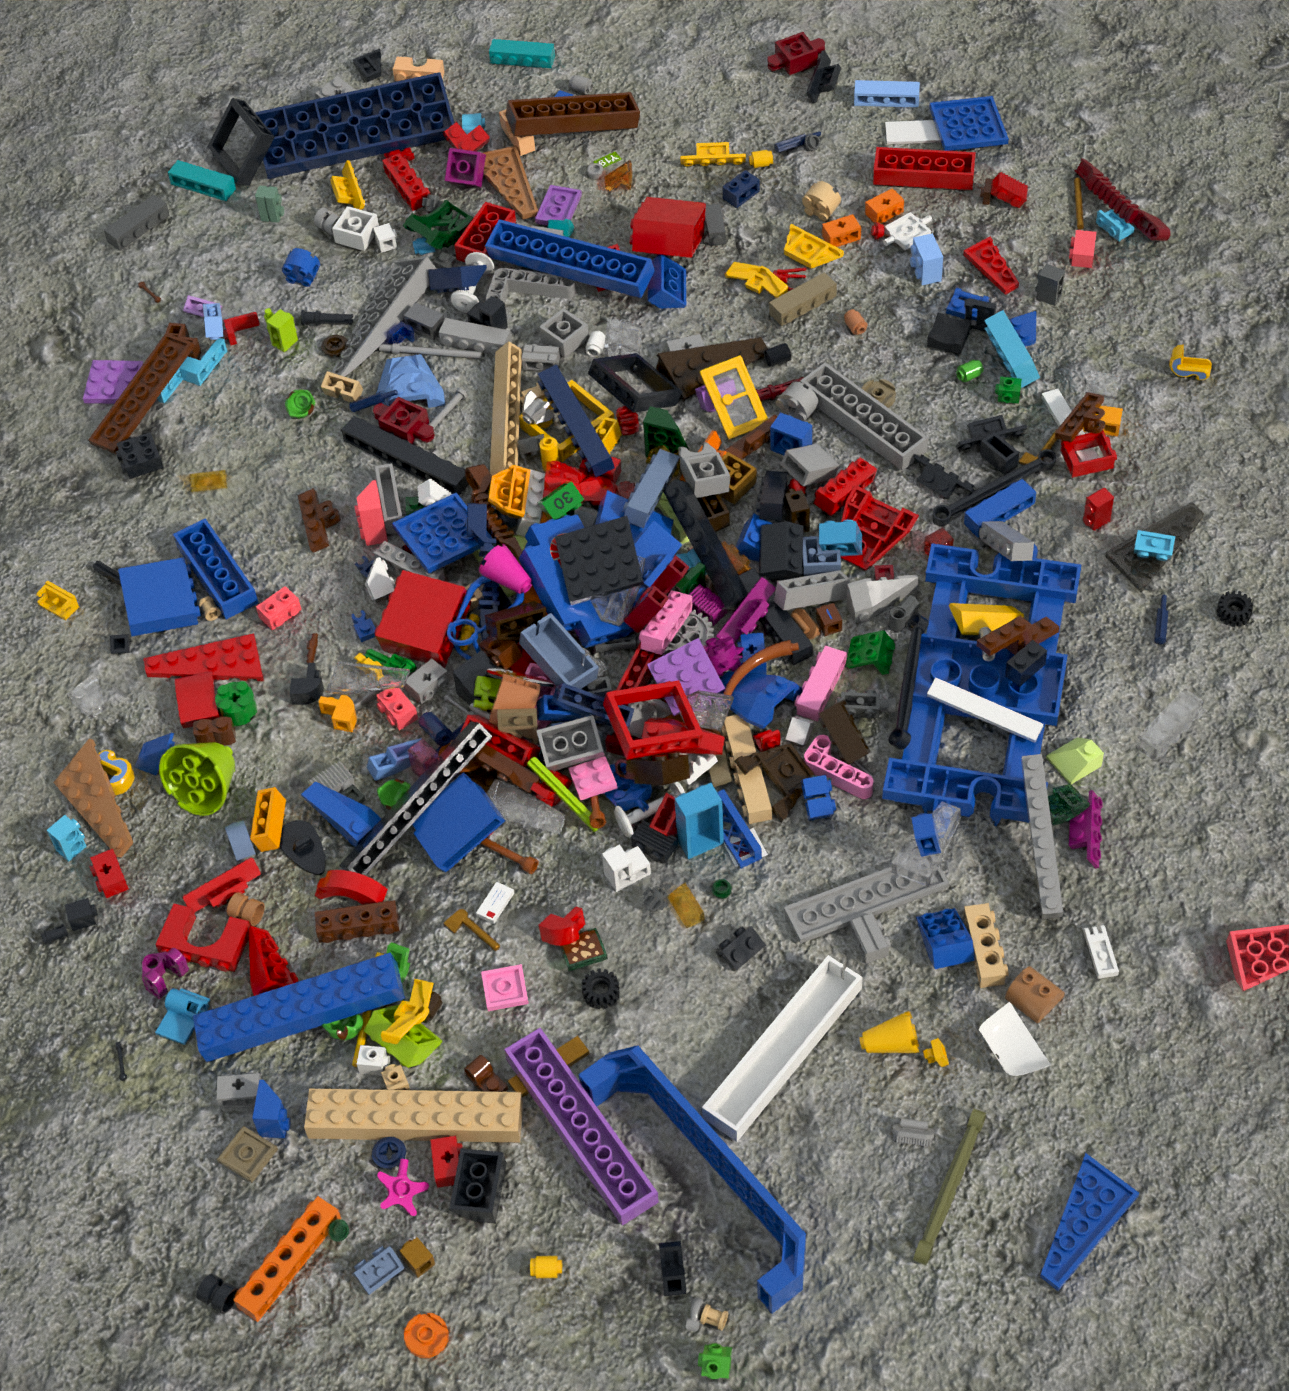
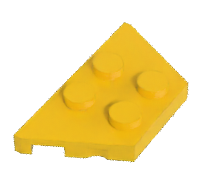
M791 224L784 248V255L812 269L843 257L844 251Z

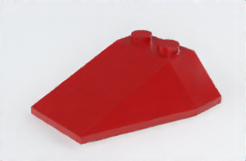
M855 485L846 499L841 522L844 520L857 522L862 533V555L841 556V559L867 571L911 531L919 515L903 507L900 511L873 498L871 492Z

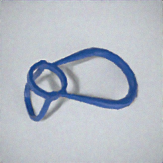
M484 576L479 577L470 584L456 621L451 622L447 629L449 641L453 644L456 652L466 660L472 657L464 653L459 646H466L472 643L476 654L481 650L477 643L478 634L486 630V625L479 628L474 621L461 619L476 589L482 584L492 581ZM524 592L521 594L517 593V598L508 608L521 605L524 601ZM461 624L471 625L475 632L469 639L456 640V626Z

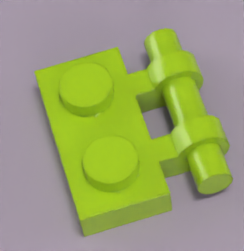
M477 675L474 696L481 697V701L474 700L473 707L480 708L482 711L491 710L493 703L489 702L488 698L495 699L501 679Z

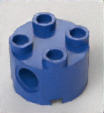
M301 248L290 250L282 266V272L286 276V281L291 284L298 282L305 287H310L320 268L319 259L316 256L313 258L310 256L311 252Z

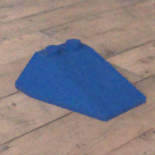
M728 671L720 678L725 688L735 672ZM748 673L737 684L729 699H724V691L713 697L747 723L764 729L773 720L774 707L784 698L794 701L802 693V688L795 682L777 675Z

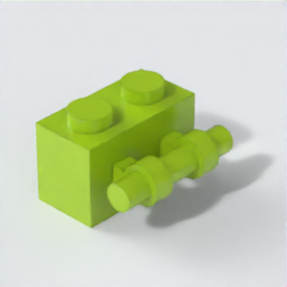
M270 308L265 309L264 318L267 323L271 344L279 350L286 352L298 341L294 318L290 313H286L281 309L275 314Z

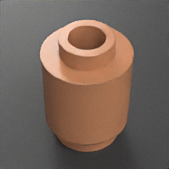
M852 309L845 313V323L854 335H859L866 331L867 322L858 311Z

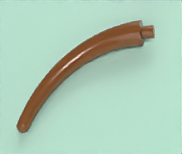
M791 640L779 642L760 650L748 658L730 678L723 694L724 699L731 697L737 684L751 670L769 660L793 655L792 651L799 650L798 643H791Z

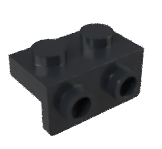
M741 926L733 933L735 936L730 940L726 939L718 945L720 949L715 952L717 956H723L733 971L738 970L766 946L752 926L745 928Z

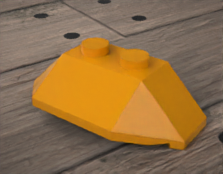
M511 465L508 469L492 476L488 502L501 514L517 519L524 517L530 469Z

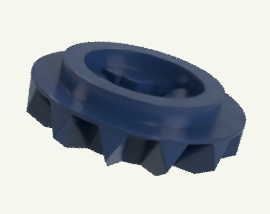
M396 1137L382 1138L372 1149L373 1161L381 1169L387 1168L391 1170L396 1166L399 1167L400 1159H405L406 1147ZM388 1147H390L392 1153H395L391 1155V1160L387 1158V1155H384L387 1154Z

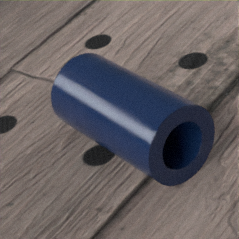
M426 712L421 715L419 726L437 745L445 746L451 742L453 737L452 731L434 713Z

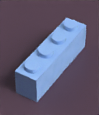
M855 80L854 106L919 107L920 82Z

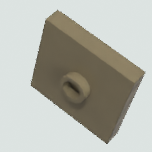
M243 1126L217 1158V1161L253 1183L278 1148L273 1143Z

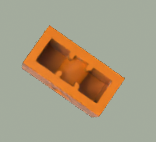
M893 188L865 202V215L874 223L879 222L881 224L904 212V199Z
M852 214L822 224V237L826 242L839 247L860 240L861 226Z

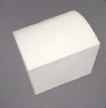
M799 716L792 717L786 740L804 746L811 735L815 722Z

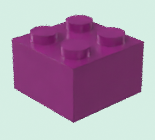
M449 148L445 181L452 184L481 187L486 154Z

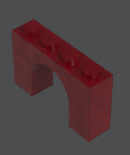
M675 555L651 587L647 588L639 597L624 619V622L639 633L663 608L669 599L666 596L667 593L683 578L689 566Z

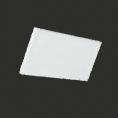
M934 120L885 122L887 144L941 143Z

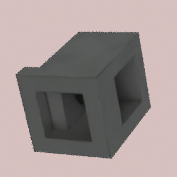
M544 434L517 441L522 458L540 454L539 443L541 439L545 438Z

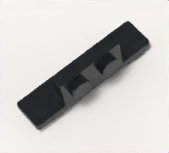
M825 50L821 51L807 89V96L813 104L817 103L820 93L834 90L841 71L839 64L830 66L831 60Z
M1003 415L968 423L967 426L971 439L958 442L956 449L968 450L976 444L981 446V440L993 432L997 433L1004 440L1012 435L1013 437H1019L1024 434L1023 432L1027 429V425L1007 429Z
M914 454L913 458L926 466L917 480L919 483L946 499H949L957 485L970 493L975 491L973 489L974 485L966 480L962 482L958 480V475L951 471L949 474L944 471L945 468L938 463L933 465L929 463L930 459L921 454L919 457Z

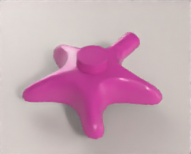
M400 1159L396 1177L389 1176L381 1171L377 1173V1178L386 1187L388 1194L387 1198L380 1204V1208L387 1209L392 1205L398 1204L409 1215L416 1216L417 1211L412 1203V1197L417 1193L426 1191L429 1188V1184L427 1182L411 1181L407 1177L409 1160Z

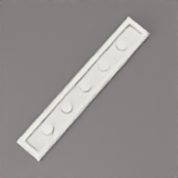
M1054 389L1042 393L1041 398L1059 427L1072 411L1059 389ZM1083 429L1079 432L1078 435L1085 434ZM1093 447L1075 451L1079 462L1099 458Z
M936 677L927 693V696L1034 743L1043 728V724Z

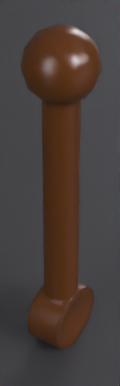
M144 282L138 283L139 288L149 293L156 303L161 301V298L153 294Z

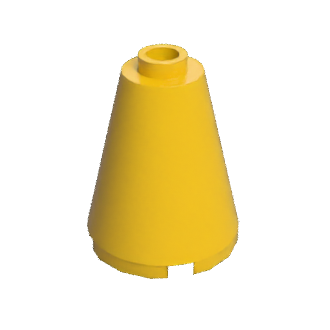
M904 1012L862 1032L863 1037H859L862 1050L866 1049L867 1053H919L915 1025L911 1023V1019H913L911 1012Z

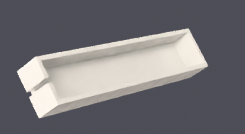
M828 955L703 1105V1119L738 1142L862 989V976L846 967L843 980V964Z

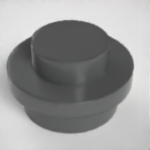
M813 134L808 135L805 138L806 148L810 151L817 150L820 146L819 137Z

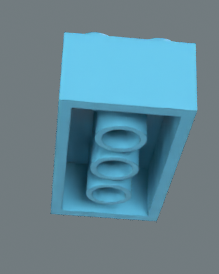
M1004 310L985 320L987 325L985 330L990 337L989 339L993 347L997 349L996 351L1000 359L1003 360L1007 371L1010 372L1011 377L1022 379L1021 388L1039 379L1040 376L1030 354Z

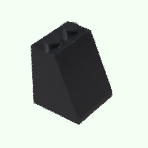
M482 650L453 671L456 693L469 706L471 703H474V700L481 701V697L474 696L477 675L493 678L486 674V670L491 668L498 669ZM488 698L489 702L494 703L495 699Z

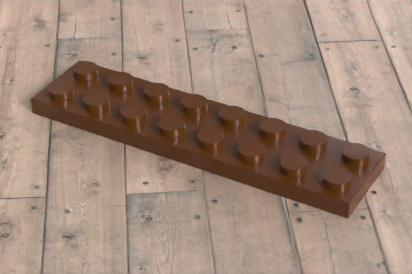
M165 333L88 441L94 446L116 454V451L119 450L117 443L128 440L195 347L193 343Z

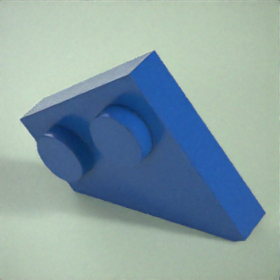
M1036 311L1009 319L1025 347L1036 343Z

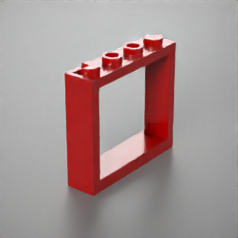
M679 680L606 692L603 706L626 760L700 747L704 734ZM673 696L689 731L633 740L618 705Z

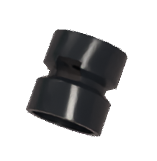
M211 1273L201 1282L196 1298L206 1305L211 1303V1307L221 1314H226L235 1304L234 1298L238 1288L230 1283H224L223 1279Z

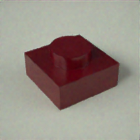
M874 565L875 581H878L881 577H886L887 580L894 579L893 565Z

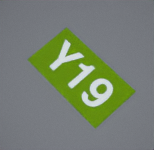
M613 152L593 162L601 164L605 168L622 160V158L616 152Z

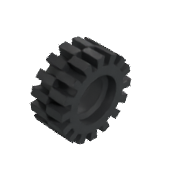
M1228 591L1225 595L1221 596L1217 606L1218 618L1220 617L1221 622L1225 620L1226 625L1232 623V627H1235V624L1239 627L1242 623L1245 625L1250 620L1253 602H1251L1252 599L1250 597L1247 598V594L1241 595V591H1238V594L1232 591L1230 594ZM1237 606L1241 608L1242 611L1235 612L1230 610L1228 607Z
M601 968L597 969V973L594 970L590 971L591 975L587 973L581 985L585 1002L587 1004L590 1003L592 1008L596 1005L597 1009H601L602 1005H604V1009L608 1008L607 1004H610V1006L614 1005V1001L618 1000L620 994L619 982L614 973L610 972L608 974L607 969L601 972ZM597 984H606L608 991L603 994H596L593 992V987Z

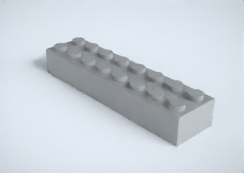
M826 362L800 380L804 384L803 387L806 389L811 388L816 394L818 409L901 471L916 461L913 458L914 454L920 457L921 454L923 455L927 452V436Z

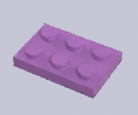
M550 185L536 215V224L548 226V220L550 219L571 220L582 196V191Z

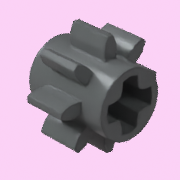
M428 194L427 198H423L422 206H426L425 211L433 212L443 203V201H439L440 196Z
M658 886L652 889L648 887L643 893V899H645L643 903L651 911L663 910L668 904L666 902L668 900L666 898L667 893Z

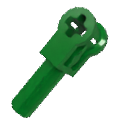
M368 649L365 654L366 659L369 657L374 662L378 661L383 666L385 674L395 678L400 683H404V680L407 679L411 672H415L417 669L411 660L396 654L388 657L373 649Z

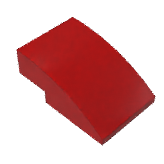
M212 671L175 679L177 705L183 729L193 727V723L198 720H214L220 717L215 702L216 688Z

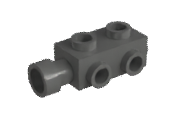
M848 689L846 692H841V697H837V703L845 699L847 703L845 707L853 717L872 719L879 718L880 711L895 713L896 698L880 699V694L873 690L857 693L856 690Z

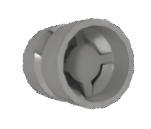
M323 207L316 213L314 225L334 236L332 228L340 218V215Z

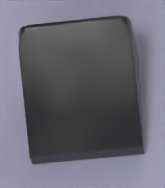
M110 635L111 654L130 653L131 635Z

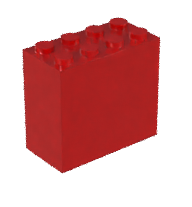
M646 197L644 202L641 203V207H638L634 218L631 219L630 228L633 229V235L630 236V245H632V251L692 258L704 236L706 203Z
M402 570L401 575L396 579L394 591L389 595L388 606L382 612L380 625H377L375 629V637L385 652L427 663L432 658L445 668L454 648L447 636L448 625L456 621L467 591L465 587ZM471 600L469 601L461 619L466 618L469 608L472 604ZM463 624L456 626V640Z

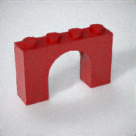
M173 904L155 944L158 952H168L171 948H176L183 954L187 963L193 962L198 963L202 967H215L223 972H235L249 940V921L229 917L223 934L215 943L206 947H197L187 942L189 933L196 920L193 908Z

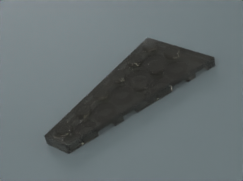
M1190 502L1143 531L1175 536L1173 555L1202 520L1204 513L1193 502ZM1136 534L1107 551L1105 557L1142 593L1167 561L1157 560L1153 556H1148V558L1138 557L1134 553Z

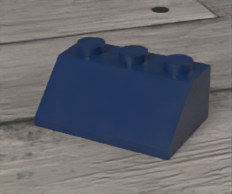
M487 265L428 269L430 290L437 289V293L447 292V289L448 292L458 291V289L460 291L469 290V287L477 285L487 269Z

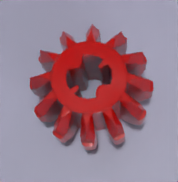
M626 406L619 407L616 411V417L621 434L629 436L637 433L640 426L638 414L631 412Z

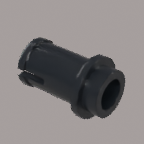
M64 924L48 931L45 929L41 933L45 945L48 943L51 945V942L68 936Z

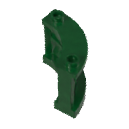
M445 200L436 210L427 215L418 216L411 213L405 220L403 227L411 232H417L426 238L425 242L430 246L442 249L456 244L473 220V217L448 200ZM453 210L457 212V215L454 219H452ZM435 226H448L447 231H439L436 228L431 230V228Z

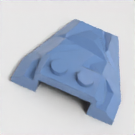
M421 354L386 360L376 393L384 394L397 390L398 394L386 398L382 404L390 406L397 397H400L407 401L427 399L428 408L445 406L444 391Z

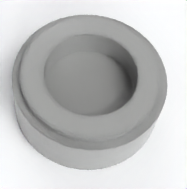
M598 163L589 165L587 168L588 177L591 179L601 178L604 174L603 166Z

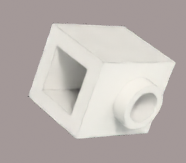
M389 223L373 228L375 240L381 253L397 248V234Z
M360 1045L357 1059L359 1074L382 1076L381 1072L385 1071V1067L390 1065V1056L387 1055L386 1048Z

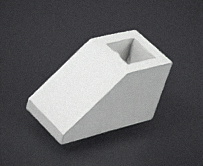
M380 557L374 560L365 582L372 601L390 594L394 591V587H396L393 578L389 577L386 572L388 570L386 562L384 560L381 561Z

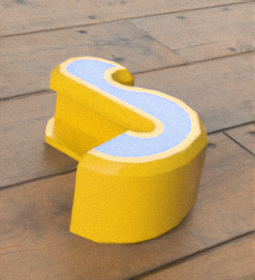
M1183 344L1177 345L1172 350L1169 366L1171 371L1177 376L1190 377L1196 375L1197 380H1206L1210 376L1212 363L1208 359L1184 357Z
M102 750L98 753L102 760L100 763L103 770L113 776L110 783L114 794H123L131 787L135 779L132 766L127 759L117 758L114 751Z

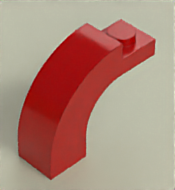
M330 870L327 872L326 877L321 878L317 883L314 896L318 899L345 896L356 900L362 905L383 902L388 889L374 879L356 872Z

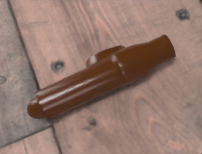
M313 633L311 640L307 643V663H314L318 646L317 633Z

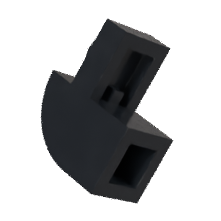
M308 663L306 678H291L290 697L292 704H311L322 696L324 686L321 671L317 670L316 663Z
M681 1241L659 1243L664 1296L687 1294Z

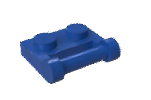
M956 288L946 308V314L965 319V301L959 298H971L989 302L990 297L985 295L983 297ZM973 308L972 320L976 321L977 309Z

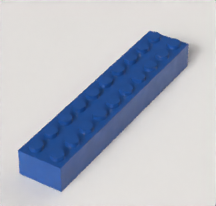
M500 219L485 245L487 253L492 259L642 298L655 272L652 260L649 258Z
M390 952L193 1015L198 1051L206 1062L322 1026L324 1023L328 1024L403 1000L405 995L398 964Z

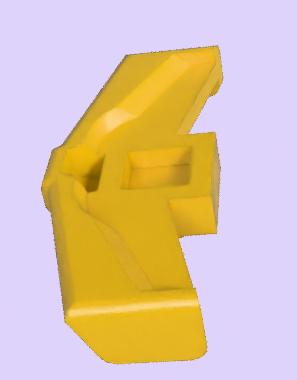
M733 262L724 274L726 278L747 281L745 283L746 288L759 294L765 289L772 296L778 298L788 292V285L764 266Z
M414 978L410 1001H401L394 1013V1020L396 1021L386 1031L381 1032L382 1041L398 1044L401 1038L414 1025L420 1024L426 1019L429 1014L428 1006L433 982Z

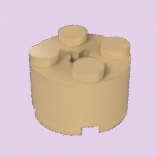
M817 181L802 198L805 213L809 216L816 215L820 220L827 221L841 203L839 193H835L832 190L834 187L824 181Z

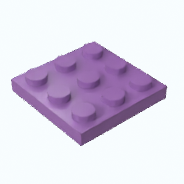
M93 360L83 396L84 403L115 404L144 362Z
M699 638L647 664L657 684L679 680L691 707L725 690ZM665 697L664 699L673 716L679 714L680 710L674 697Z

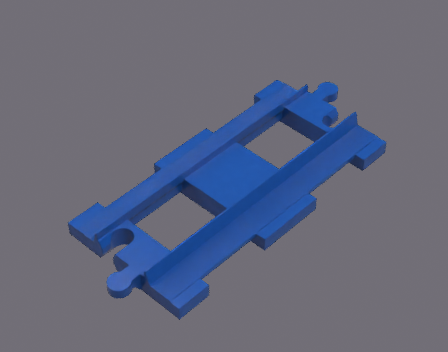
M931 544L925 582L936 583L927 633L921 635L919 660L912 699L913 705L907 730L911 735V741L904 749L902 759L889 757L882 799L921 805L926 814L928 811H933L932 816L939 839L946 838L950 833L951 821L949 814L970 817L974 813L975 795L981 792L989 793L994 797L990 809V817L995 821L994 826H997L1001 818L1029 823L1021 758L1022 756L1040 754L1045 724L1057 726L1068 655L1056 653L1059 632L1039 643L1040 646L1047 650L1046 665L1019 687L1005 676L1006 663L1014 654L1004 648L995 653V658L992 661H985L982 650L977 647V641L960 639L961 631L948 605L950 603L966 604L968 593L1031 601L1029 623L1034 624L1042 618L1048 617L1058 626H1061L1064 602L1076 603L1081 564L1037 558L1038 549L1035 544L1032 561H1010L998 553L994 557L993 573L983 575L976 571L979 563V553L977 550ZM935 677L1042 723L1043 728L1036 742H1031L1010 732L1003 775L936 765L945 715L976 717L928 697L927 693Z

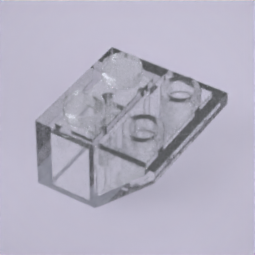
M701 690L686 696L700 727L721 731L734 697Z

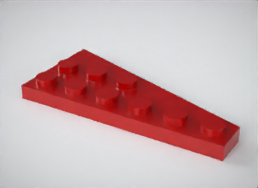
M254 633L143 658L147 677L170 678L171 676H181L183 678L212 671L214 680L240 678V681H247V679L264 681Z

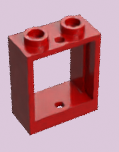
M1103 430L1101 433L1078 435L1072 442L1061 440L1060 452L1072 478L1114 468L1117 454L1115 450H1112L1110 438L1106 437ZM1099 446L1104 456L1079 462L1075 451Z

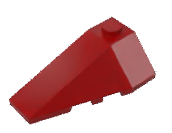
M651 717L644 723L642 739L689 730L683 722L671 718ZM701 729L704 735L700 747L678 750L680 753L722 755L725 737Z
M250 926V985L253 996L299 982L295 972H290L287 968L288 961L286 958H281L277 950L279 947L267 930Z

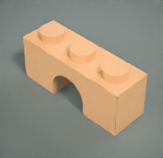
M397 56L393 67L395 81L441 72L443 79L444 75L443 60L427 59L425 65L416 67L413 66L411 57Z
M506 110L500 111L501 128L512 144L517 147L520 156L535 151L534 136H514L506 118Z

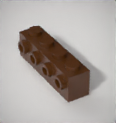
M395 900L315 912L316 934L319 943H331L343 939L351 940L363 936L372 937L377 934H392L400 931Z

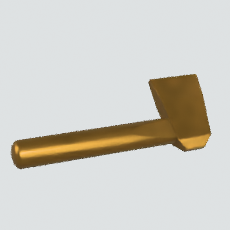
M1055 431L1041 451L1044 449L1050 450L1057 441ZM1025 452L1019 463L1026 465L1038 459V455L1035 457Z
M459 909L443 923L454 934L464 924L494 951L500 948V944L468 917V912L464 909Z

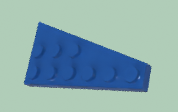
M1085 1153L1040 1275V1278L1057 1291L1061 1289L1139 1196L1138 1191L1087 1153Z

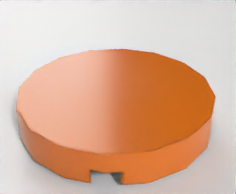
M434 1313L414 1316L408 1321L404 1329V1341L407 1349L412 1355L419 1358H431L438 1355L448 1343L449 1332L446 1323L440 1316Z

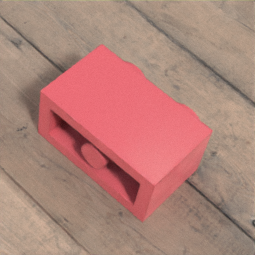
M1076 230L1075 237L1071 238L1070 247H1074V249H1070L1069 259H1072L1071 266L1092 268L1096 232Z

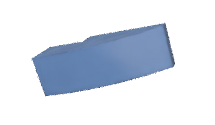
M422 738L387 747L386 753L369 757L366 768L373 779L377 781L416 764L428 756L430 750Z

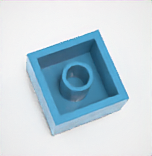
M826 521L819 524V545L822 551L840 550V556L862 555V533L856 521Z

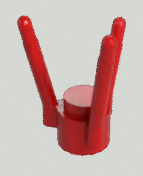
M806 268L777 269L773 271V274L784 283H787L788 278H806V275L788 274L806 271Z

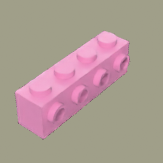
M671 590L668 594L669 599L663 608L647 623L646 628L641 630L639 635L641 649L660 655L664 653L692 611L691 595Z

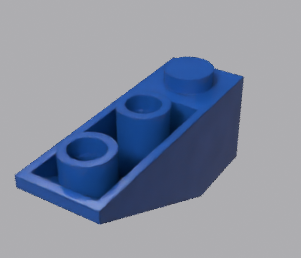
M169 733L144 743L134 768L156 776L159 771L162 755L175 744L172 741L174 733Z

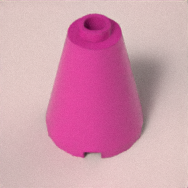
M502 544V547L499 545L494 547L484 558L486 560L484 566L480 565L479 572L481 575L519 594L528 592L532 586L531 578L504 544Z

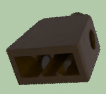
M787 490L785 494V513L788 522L802 525L803 533L809 532L810 508L803 491Z

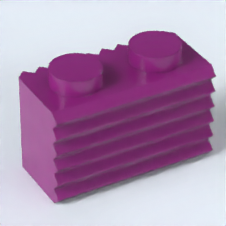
M699 584L688 594L692 596V611L695 609L697 615L702 612L703 618L708 617V622H712V626H715L728 613V609L725 608L720 596L718 597L715 593L713 594L708 587Z

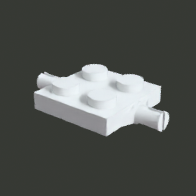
M910 212L884 226V232L889 236L883 240L884 245L888 246L895 242L904 250L910 248L913 245V237L931 234V230L926 224L932 222V217L928 215L920 219Z

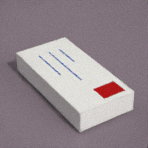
M496 882L476 912L477 917L495 924L514 895V889Z

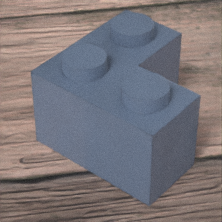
M819 536L803 537V577L841 570L840 550L821 551Z

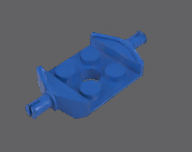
M621 763L620 766L623 773H626L627 764ZM615 764L609 765L618 788L603 794L615 806L621 807L623 811L633 807H639L643 812H645V809L647 811L649 805L644 801L651 796V785L634 784V779H625L616 774Z

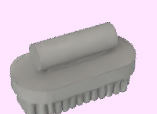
M901 1118L900 1124L892 1126L893 1141H896V1143L931 1146L935 1131L928 1127L927 1121Z

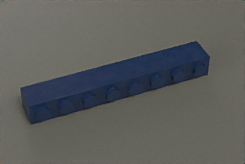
M557 364L537 373L540 379L537 382L541 391H546L544 395L548 402H552L551 407L554 413L559 414L557 417L561 425L565 424L566 427L564 429L567 436H572L571 442L574 448H579L578 454L581 460H586L584 464L588 472L592 471L594 476L598 477L614 469L610 454Z

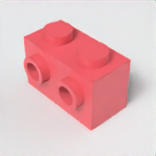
M286 586L256 606L259 618L272 631L302 610L299 598Z
M396 683L376 695L378 703H376L377 708L381 713L387 715L386 717L390 725H395L399 731L418 720L415 706Z

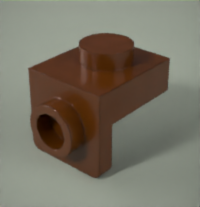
M990 178L985 179V186L981 187L980 197H983V204L985 205L990 204L993 180Z

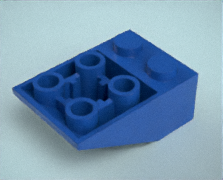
M754 513L744 524L734 551L749 560L759 562L760 527L772 523L759 519V515Z
M955 908L944 909L935 913H925L916 917L928 957L934 969L975 961L973 940Z

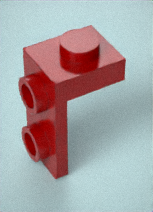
M257 312L223 320L226 328L223 330L225 340L229 339L231 346L236 345L237 341L234 332L260 325Z
M769 729L753 736V741L759 752L780 746L779 730L772 732Z

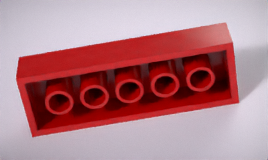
M876 147L873 185L973 190L976 152Z

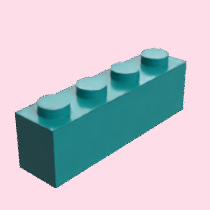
M492 39L489 49L490 64L552 69L555 58L554 44Z
M177 160L168 171L171 185L226 202L236 190L232 176Z

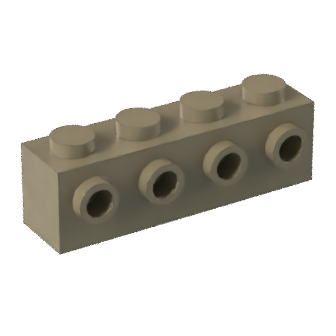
M824 272L769 302V314L781 326L790 323L797 317L836 297L837 284Z

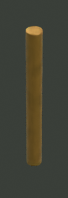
M1075 178L1077 229L1081 230L1084 228L1081 179Z

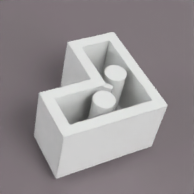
M617 845L616 847L608 848L602 853L604 875L616 892L651 874L650 863L638 846L624 852L622 847Z

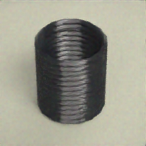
M786 343L764 350L765 361L771 368L792 359L791 351Z

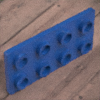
M655 521L649 525L635 543L644 585L621 591L633 602H636L644 591L651 587L682 546L677 539Z

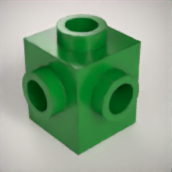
M1000 377V384H996L995 394H998V402L1019 404L1022 379Z

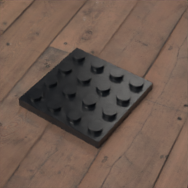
M627 516L555 536L571 605L644 585Z

